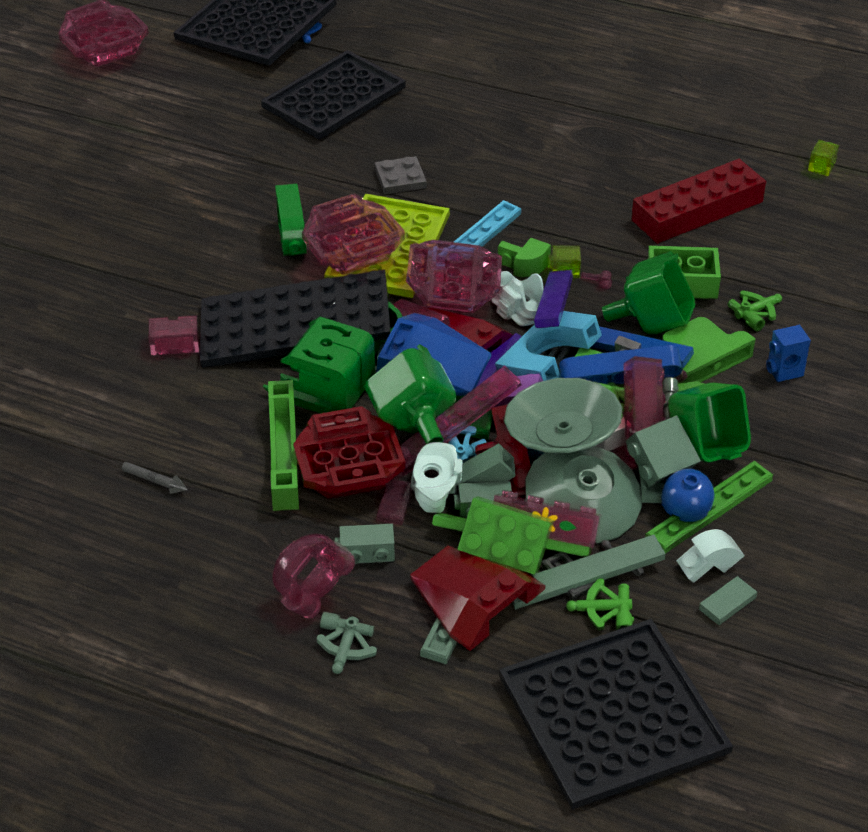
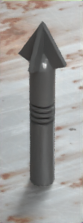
M124 462L122 465V471L167 487L170 494L188 490L177 475L172 479L129 462Z

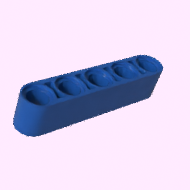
M674 345L569 357L561 360L559 363L561 378H581L603 384L613 382L616 385L665 379L668 377L673 378L680 375L683 371L679 349Z

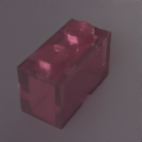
M197 315L178 317V320H168V317L149 319L151 355L199 352Z

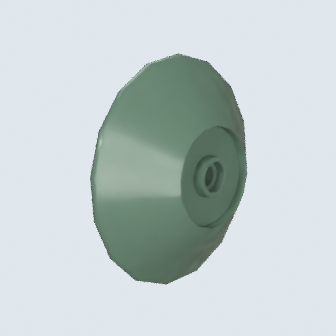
M554 378L537 382L518 392L506 407L504 423L510 436L525 447L545 453H573L593 448L610 438L621 424L622 406L616 395L600 383L581 378Z
M598 446L573 453H544L533 462L525 479L526 500L532 513L536 511L542 516L543 509L547 507L549 510L547 518L557 515V520L553 522L555 531H551V533L561 538L591 544H600L603 540L617 539L635 524L642 508L641 486L632 469L617 455ZM562 521H569L576 529L564 531L560 528V523Z

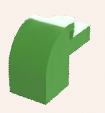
M530 238L522 248L502 241L498 245L497 263L514 269L513 275L517 277H530L535 273L540 274L550 263L551 244Z

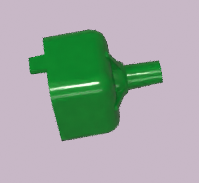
M669 251L634 265L624 284L625 298L602 307L605 320L610 322L631 315L636 317L641 329L648 335H657L688 324L695 308V299L677 261L678 253L673 254Z
M419 344L417 346L418 349L409 348L399 353L369 378L364 387L377 415L382 421L409 434L419 432L426 444L443 442V436L436 423L437 417L454 404L456 391L442 364L432 358L426 347Z
M706 383L675 392L670 396L668 400L669 418L678 416L701 461L732 460L741 457V453L750 446L751 433L744 389L740 385ZM664 415L660 419L661 422L664 421Z

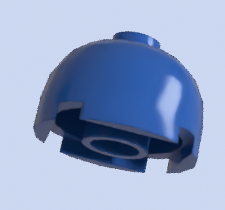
M681 469L673 473L666 480L661 494L662 506L665 511L671 516L674 514L680 517V520L684 522H696L705 518L711 510L715 498L713 484L709 478L701 471L695 469Z

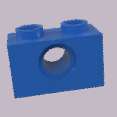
M800 325L773 330L772 340L769 343L770 352L769 358L766 361V367L777 382L804 376L811 340Z

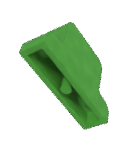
M705 317L695 318L686 325L669 330L662 338L663 341L693 347L694 354L685 367L682 368V373L673 377L678 380V383L703 382L753 357L755 338L749 333L737 331L732 334H726Z

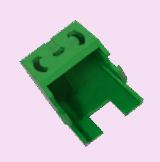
M318 317L309 323V329L289 355L281 359V363L290 365L293 371L299 372V379L281 373L280 380H293L296 406L318 413L353 408L365 391L364 385L366 381L375 374L374 338L365 330ZM264 384L263 388L268 392V385Z

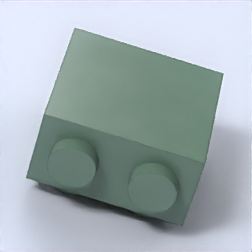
M677 415L635 432L625 441L628 452L635 459L639 467V473L642 479L646 481L648 487L668 479L676 471L691 469L701 461Z

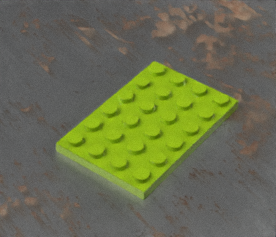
M365 194L324 277L333 278L385 269L388 294L413 298L425 272V267L430 261L450 216V208Z

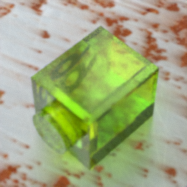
M818 140L811 152L808 171L829 176L836 163L839 145Z
M552 245V255H548L547 267L552 268V271L572 270L573 278H580V246Z

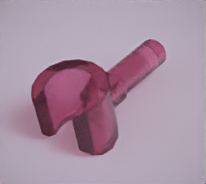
M607 270L601 272V274L585 272L581 274L582 278L599 281V286L603 289H609L612 286V274Z

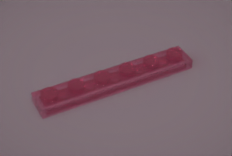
M504 365L435 418L443 436L442 443H448L522 385L520 379ZM419 431L400 445L405 459V469L400 472L403 476L413 470L418 453L426 445Z

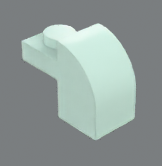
M713 529L702 532L691 539L695 545L676 561L688 579L694 583L713 566L725 573L742 559L744 554L731 536L722 530Z

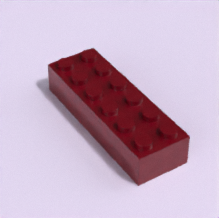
M739 158L634 198L631 220L658 244L763 202L766 180Z

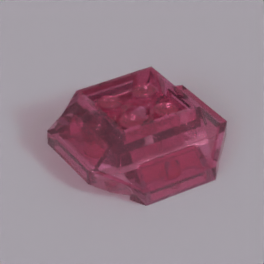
M99 0L67 11L64 17L65 20L59 30V39L77 58H83L98 67L136 54L143 38L149 34L148 26L130 9L119 5H110L108 1Z
M350 194L313 206L302 236L303 241L322 266H330L340 274L345 275L387 261L404 241L405 231L384 206L373 201L363 200V197L357 194Z
M429 240L420 244H410L406 282L417 294L424 307L475 313L499 294L502 256L496 253L493 254L488 249L479 245Z

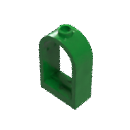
M298 184L276 185L277 217L283 256L306 254L305 226Z

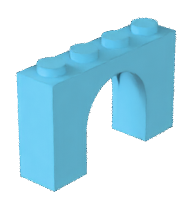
M563 311L558 327L535 328L534 324L495 363L499 377L540 374L543 381L561 378L555 357L539 354L557 346L589 349L602 336L596 315Z

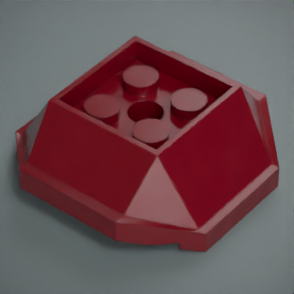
M363 406L312 415L307 423V427L300 433L293 444L294 454L304 487L314 489L328 499L384 489L395 476L405 469V459L393 426L372 415L371 411Z

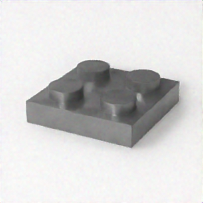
M416 156L375 162V171L384 194L427 188V181Z

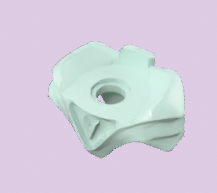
M508 271L497 273L495 289L491 298L492 303L497 305L496 313L503 319L508 320L512 318L519 326L534 325V319L544 290L542 278L535 273L526 280L520 281Z
M433 442L423 446L417 455L412 472L411 489L414 490L416 500L424 511L441 513L444 510L448 494H455L457 485L462 482V460L457 458L456 448L453 445ZM432 469L436 470L439 475L435 478H428L424 473Z

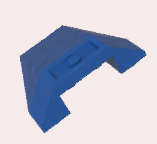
M413 313L398 318L378 356L376 373L402 351L409 348L418 349L417 346L420 344L428 349L432 358L442 364L456 391V396L472 395L492 355L489 351L440 320Z

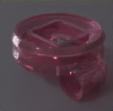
M310 534L296 539L281 552L273 570V583L277 591L283 596L282 604L288 610L307 619L315 617L321 608L320 598L334 587L340 576L351 572L355 564V558L346 547L323 534ZM312 557L319 562L304 581L297 578Z

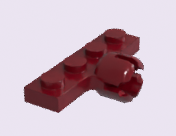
M506 404L491 408L497 438L494 441L478 444L475 447V454L477 456L500 444L514 457L516 476L509 481L511 482L513 501L526 499L525 479L531 464L527 447L510 436L504 423L506 407L508 405Z

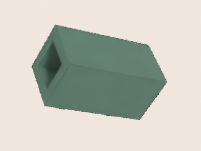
M500 444L462 463L461 483L509 481L516 476L514 457Z
M510 481L458 484V494L453 495L454 510H459L460 517L467 518L472 500L477 496L513 507Z
M393 524L339 526L340 537H335V554L341 553V564L395 561Z

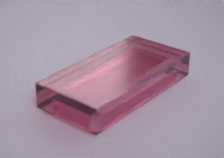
M394 479L388 482L377 513V521L403 525L413 492L411 482Z

